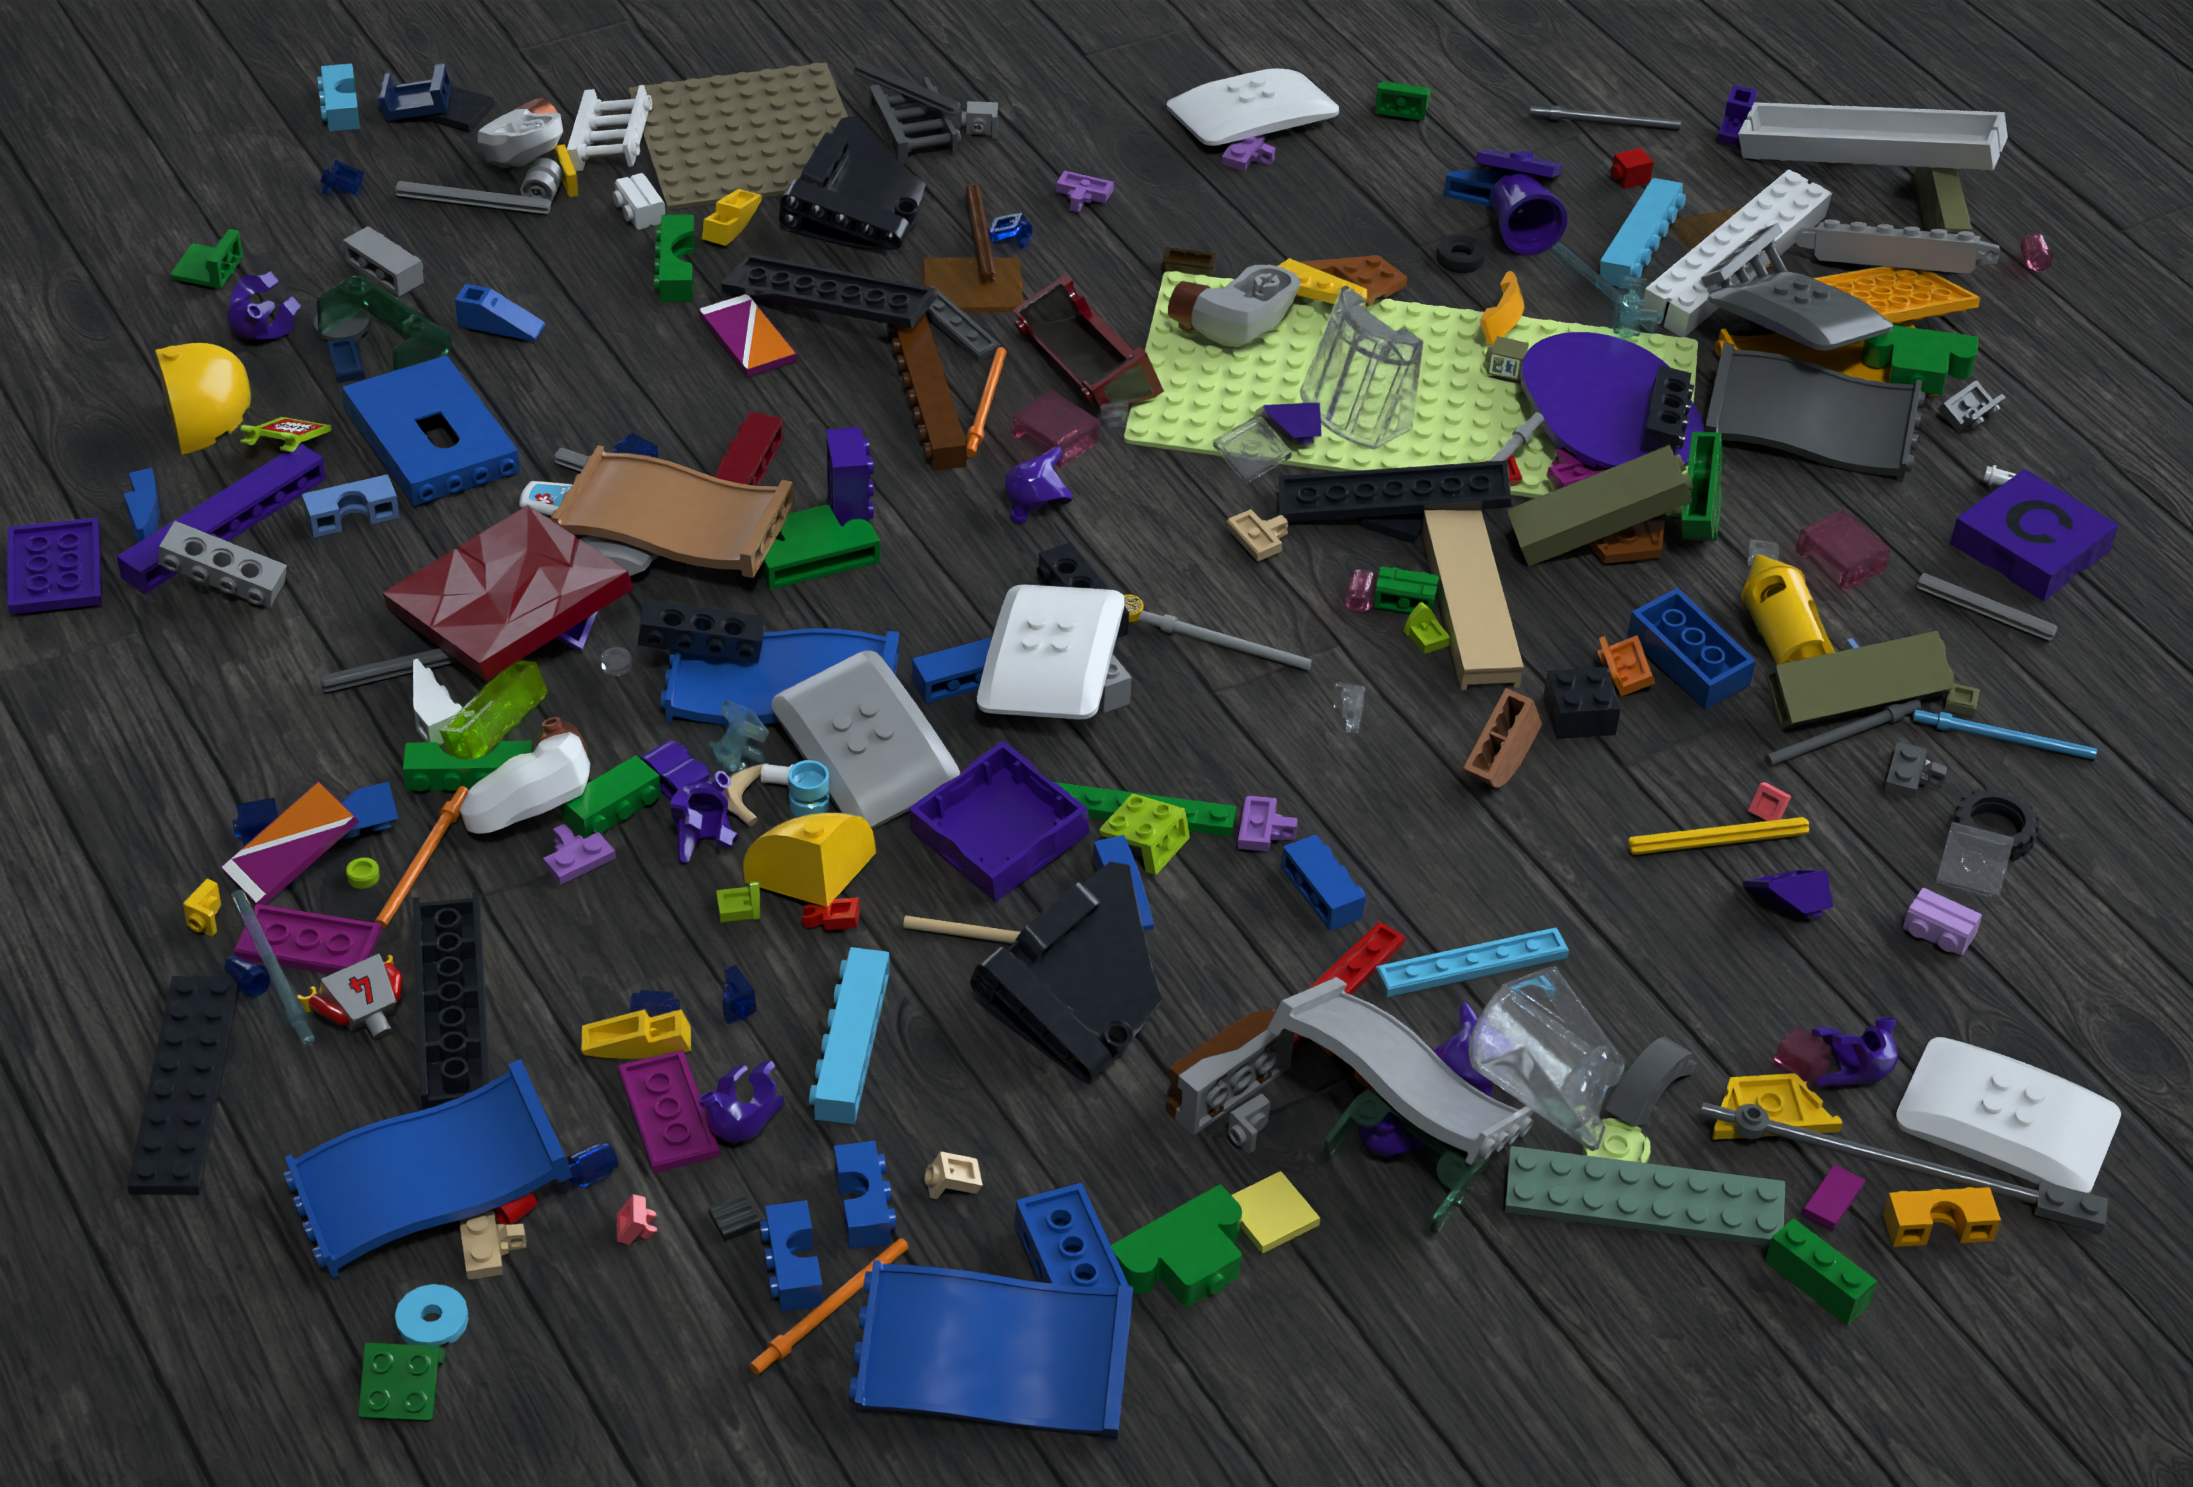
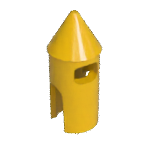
M1761 554L1756 555L1742 590L1741 599L1745 608L1748 609L1759 634L1764 638L1776 664L1835 653L1819 618L1814 600L1805 584L1803 573L1791 565Z

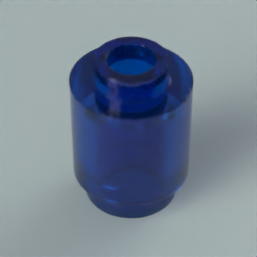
M641 990L640 993H632L630 1013L645 1009L649 1017L677 1011L680 1010V999H674V992Z
M597 1142L569 1155L567 1163L572 1178L568 1180L571 1184L576 1183L579 1187L583 1188L612 1174L613 1169L619 1166L613 1147L608 1142L603 1144Z

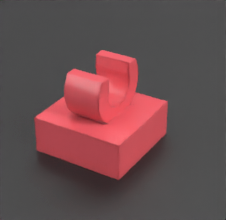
M1766 782L1760 783L1748 811L1766 821L1781 820L1791 796Z
M632 1194L617 1212V1242L630 1245L637 1236L643 1239H650L657 1231V1227L648 1225L654 1220L656 1213L653 1210L646 1209L645 1197Z

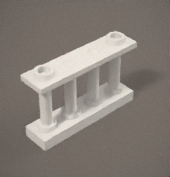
M639 85L635 99L601 102L600 99H597L595 89L584 91L567 147V152L575 171H583L586 160L589 157L625 154L628 167L634 166L636 156L640 154L639 145L648 112L652 110V99L650 95L646 94L644 85ZM632 110L631 114L599 116L602 115V112ZM628 124L627 129L595 131L598 127ZM624 139L623 144L590 146L598 141Z

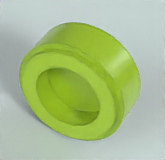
M358 858L351 861L346 868L348 883L359 889L375 885L380 878L377 862L370 858Z

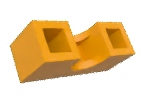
M1990 1187L1889 1193L1883 1211V1217L1893 1247L1927 1245L1934 1222H1941L1951 1226L1956 1231L1960 1243L1993 1242L2001 1222Z

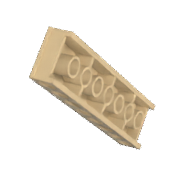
M1481 509L1424 511L1421 534L1431 574L1439 575L1437 598L1445 630L1451 637L1449 646L1460 689L1467 690V684L1513 683L1514 688H1520L1524 666Z

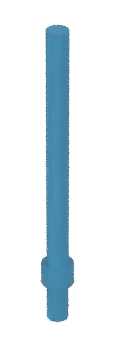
M1915 709L1913 721L1936 726L1937 730L1948 732L1949 729L2090 760H2095L2097 755V748L1953 718L1952 714L1945 712L1935 714Z

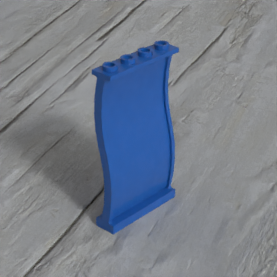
M825 628L763 632V643L758 663L671 650L670 667L672 669L666 670L665 687H667V691L662 690L660 707L666 710L667 722H672L673 716L699 722L729 725L776 723L779 721L773 714L771 704L773 698L778 693L859 652L873 651L878 653L896 676L899 658V632L887 631L886 637L860 631Z
M521 1059L508 1064L509 1072L460 1098L436 1107L393 1117L355 1129L319 1145L297 1159H294L291 1154L285 1157L290 1170L284 1172V1176L290 1191L298 1190L299 1195L294 1197L293 1200L300 1217L307 1215L309 1221L303 1223L310 1243L317 1240L319 1246L312 1249L320 1268L327 1266L334 1279L339 1276V1268L392 1240L500 1207L534 1191L555 1178L558 1179L559 1183L572 1178L566 1157Z
M873 1260L872 1272L866 1271L863 1292L869 1293L867 1307L861 1306L859 1315V1328H864L863 1342H856L854 1352V1364H859L858 1378H851L849 1399L855 1400L856 1411L884 1410L922 1413L1020 1428L1101 1434L1103 1437L1118 1438L1133 1287L1119 1285L1118 1288L1059 1285L948 1268L882 1264L881 1261Z

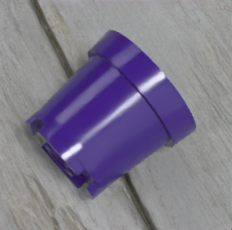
M1520 171L1510 177L1509 175L1502 177L1495 184L1491 193L1492 205L1499 219L1500 233L1508 248L1518 254L1534 255L1550 249L1560 240L1567 227V211L1561 201L1553 193L1545 190L1534 175Z

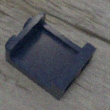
M435 65L432 80L399 85L394 84L391 73H386L383 83L380 84L381 94L377 97L379 111L384 112L386 121L447 112L452 84L446 65Z

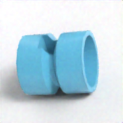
M805 760L793 765L788 774L789 808L791 813L796 817L827 813L830 805L829 771L827 767L813 760Z

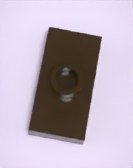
M1165 247L1161 271H1178L1185 274L1214 277L1218 254Z

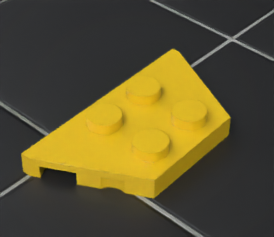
M1796 1073L1730 1077L1721 1107L1737 1111L1742 1105L1754 1104L1764 1109L1770 1120L1818 1133L1840 1132L1842 1127V1120L1839 1116L1832 1117L1822 1107L1823 1100L1815 1092L1810 1091L1806 1087V1083ZM1717 1120L1712 1135L1713 1140L1744 1138L1734 1130L1732 1123ZM1765 1132V1134H1764L1762 1137H1765V1136H1777V1135H1773V1134H1769V1133H1766V1132Z

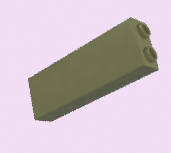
M1916 166L1914 182L1925 230L1931 232L1932 229H1944L1950 234H1958L1961 231L1971 232L1972 228L1958 170L1954 168Z
M1670 445L1508 509V515L1528 566L1530 567L1693 502L1689 491L1694 489L1688 472L1685 474L1681 473L1686 468L1680 454L1674 456Z
M1938 631L1778 664L1764 672L1781 730L1884 708L1894 703L1902 704L1913 699L1920 700L1939 696L1955 688L1954 674L1948 666L1945 656L1946 647L1943 640L1940 639Z

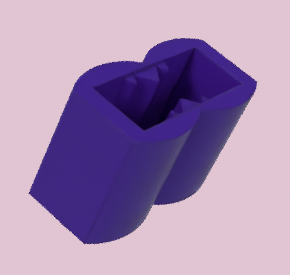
M668 740L640 757L642 761L660 775V790L670 801L675 793L685 785L698 781H708L710 778L707 766L703 762H698L690 757L686 747L679 745L673 740Z

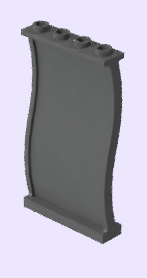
M1723 343L1705 432H1721L1722 440L1741 441L1765 445L1849 471L1897 476V481L1903 482L1905 471L1911 472L1914 455L1909 453L1910 450L1915 451L1918 434H1914L1913 430L1919 429L1922 413H1918L1917 408L1922 409L1925 392L1920 391L1922 380L1919 379L1916 380L1915 384L1871 381L1849 376L1802 359L1761 351L1735 350L1734 344Z

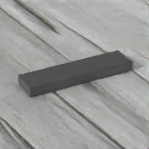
M936 288L937 298L926 310V316L978 363L994 355L1000 344Z

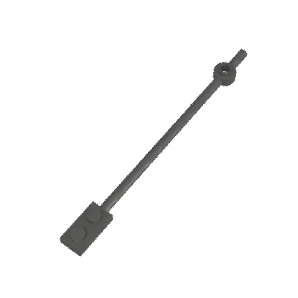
M1706 1102L1701 1104L1699 1115L1732 1123L1734 1130L1740 1136L1747 1139H1758L1766 1132L1968 1187H1990L1992 1193L2035 1204L2034 1215L2100 1233L2103 1232L2106 1225L2108 1198L2044 1181L2039 1182L2036 1190L1773 1121L1769 1119L1764 1109L1754 1104L1742 1105L1737 1111Z

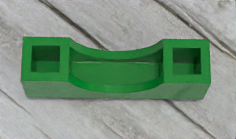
M661 215V226H656L655 274L659 275H654L655 291H660V302H693V265L679 258L686 254L694 253V215Z
M532 740L500 741L492 752L475 759L452 757L440 748L438 742L406 743L403 764L406 791H457L460 786L470 790L473 785L497 770L509 759L520 754L533 753Z

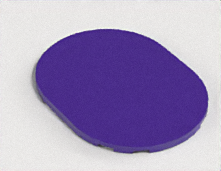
M1568 332L1544 338L1528 350L1523 359L1520 381L1534 412H1539L1543 415L1544 421L1541 425L1556 445L1562 450L1566 448L1576 454V459L1594 468L1599 465L1611 469L1648 454V452L1640 451L1651 390L1659 365L1669 366L1655 354L1627 340L1599 333ZM1693 402L1688 414L1689 420L1685 431L1686 437L1682 449L1677 448L1675 455L1680 454L1684 465L1689 462L1692 432H1705L1702 418Z

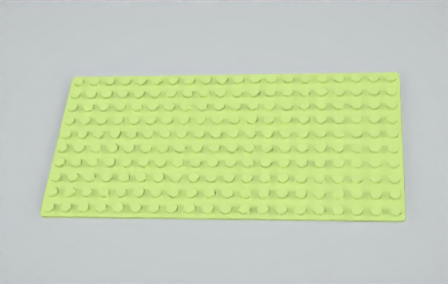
M1167 271L1163 275L1145 352L1148 354L1164 392L1155 398L1132 403L1124 434V442L1133 445L1335 472L1475 463L1491 460L1513 437L1512 433L1517 427L1525 424L1535 412L1522 388L1521 381L1488 374L1489 363L1485 362V356L1488 346H1493L1494 343L1487 345L1480 319L1484 312L1375 298V304L1369 307L1364 304L1360 306V312L1351 314L1341 305L1296 295L1282 320L1274 329L1260 334L1240 348H1234L1214 342L1196 329L1182 330L1178 327L1179 322L1168 316V304L1175 286L1181 281L1207 285L1211 289L1226 288L1234 279ZM1521 316L1517 324L1503 336L1504 338L1529 343L1528 350L1544 338L1568 332L1599 333L1627 340L1655 354L1670 368L1692 373L1690 384L1694 385V391L1691 400L1694 404L1698 342L1695 339L1665 336L1657 333H1642L1633 330L1611 329L1603 326L1595 327L1579 323L1541 320ZM1137 381L1133 399L1151 395ZM1320 402L1322 436L1314 439V444L1298 445L1297 440H1288L1256 417L1255 410L1263 405ZM1541 424L1532 432L1533 436L1524 445L1521 444L1511 454L1514 455L1523 478L1521 484L1510 486L1511 495L1538 498L1558 490L1546 475L1548 467L1554 466L1552 461H1554L1555 450L1561 448L1552 441ZM1569 451V453L1576 459L1577 455ZM1688 464L1684 465L1686 470L1682 471V474L1687 473ZM1683 506L1666 512V516L1681 518Z

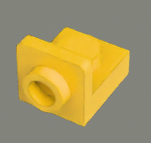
M206 879L183 903L187 926L195 932H202L211 937L217 933L214 915L221 906L218 883Z

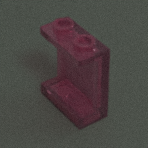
M1050 390L1012 415V436L1019 438L1023 434L1028 433L1051 449L1060 446L1062 456H1060L1056 465L1062 468L1099 443L1100 420Z
M1841 510L1801 529L1796 552L1803 558L1816 552L1841 573L1839 586L1845 590L1853 585L1860 584L1863 580L1875 574L1882 573L1888 565L1891 548L1846 511Z

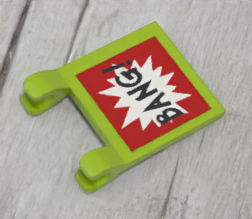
M280 417L256 427L242 425L240 431H245L246 435L243 440H240V443L254 445L260 436L286 440L285 445L280 447V450L294 452L301 442L330 432L331 425Z

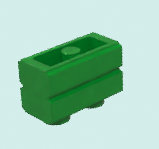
M1381 566L1376 586L1374 608L1411 614L1414 608L1422 602L1433 612L1439 575Z

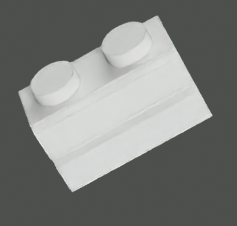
M640 173L632 175L631 178L617 179L615 191L612 195L616 207H622L625 220L627 222L631 221L638 230L647 228L650 224L653 226L661 224V215H665V203L646 176Z

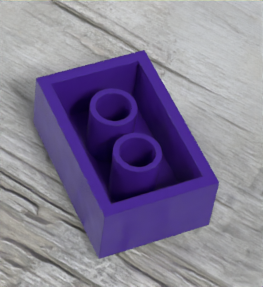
M861 427L826 430L827 498L829 506L840 526H844L845 523L852 519H862L868 522L869 519H874L873 502L869 501L870 497H874L873 481L869 479L870 475L874 474L872 457H867L870 455L868 438L863 439Z

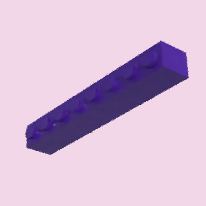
M300 443L294 452L285 451L174 521L228 542L324 482L326 475L323 457ZM174 521L117 556L121 578L143 594L148 593L179 573L177 571H170L158 564L159 546Z

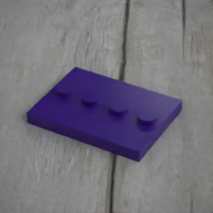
M1486 149L1478 151L1475 159L1476 163L1551 178L1562 174L1564 166L1563 163L1533 158L1534 153L1523 150L1508 153Z
M98 517L7 527V606L9 614L102 604L101 541Z

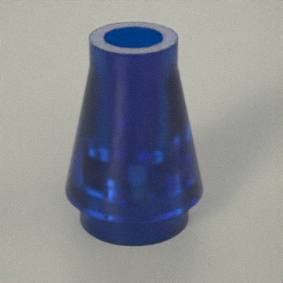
M233 955L226 960L224 970L233 977L244 994L258 996L268 989L271 978L266 967L242 959L237 955Z

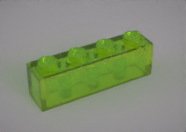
M518 661L500 672L439 730L450 756L459 759H475L484 756L495 744L503 739V736L511 728L518 725L531 709L539 704V701L549 692L536 662Z

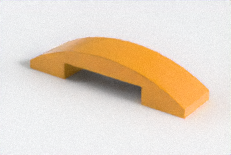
M1512 271L1507 272L1500 283L1503 296L1497 307L1487 308L1480 319L1487 345L1495 343L1497 336H1505L1517 324L1523 314L1524 300L1516 275Z

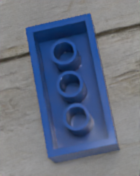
M1676 588L1632 611L1627 636L1631 638L1638 635L1644 652L1704 710L1751 684L1756 661L1680 589Z

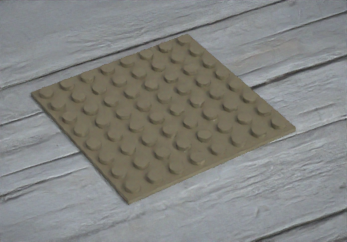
M812 63L803 66H788L779 69H763L756 72H739L732 75H715L709 78H691L685 81H667L661 84L644 85L646 94L650 95L652 99V110L648 112L642 135L667 210L716 204L717 201L737 189L760 194L762 197L783 195L791 181L800 179L805 165L826 132L832 134L840 119L848 117L827 63ZM639 85L628 88L631 99L636 98Z

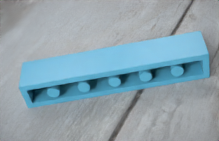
M1652 178L1600 260V283L1630 289L1635 280L1640 279L1643 267L1649 264L1653 251L1658 250L1661 238L1666 237L1669 225L1675 222L1679 209L1682 210L1685 205L1686 195L1682 194L1683 183Z
M850 947L848 959L841 961L839 978L842 979V984H836L833 1000L834 1004L837 1005L836 1009H830L827 1027L831 1030L830 1034L823 1035L821 1053L825 1055L823 1060H817L815 1079H818V1084L811 1085L809 1094V1105L814 1106L815 1120L855 1125L890 974L889 952Z

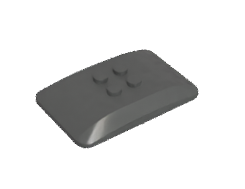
M1793 272L1775 273L1709 292L1707 298L1708 302L1817 350H1831L1889 333L1893 328V323L1859 298L1806 275Z

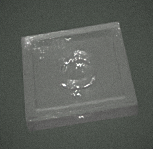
M1260 414L1213 440V447L1245 484L1292 457L1291 450Z
M1951 822L1936 883L1999 899L2014 838Z

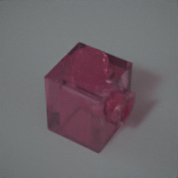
M1798 1026L1779 1043L1774 1066L1786 1074L1796 1073L1807 1086L1815 1077L1825 1075L1830 1066V1062L1827 1060L1831 1047Z

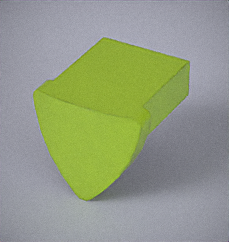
M1419 603L1409 615L1403 632L1413 640L1423 654L1448 647L1451 637L1439 624L1432 610L1426 604Z
M759 881L748 882V887L716 890L720 923L760 919Z

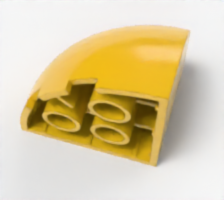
M189 343L155 350L166 408L182 455L215 444V438L226 431L230 434L243 421L242 416L244 412L250 408L251 390L246 369L238 357L227 349L207 343Z
M817 813L785 821L765 832L748 848L743 862L745 883L759 881L760 888L828 907L876 854L872 828L864 818L844 813Z

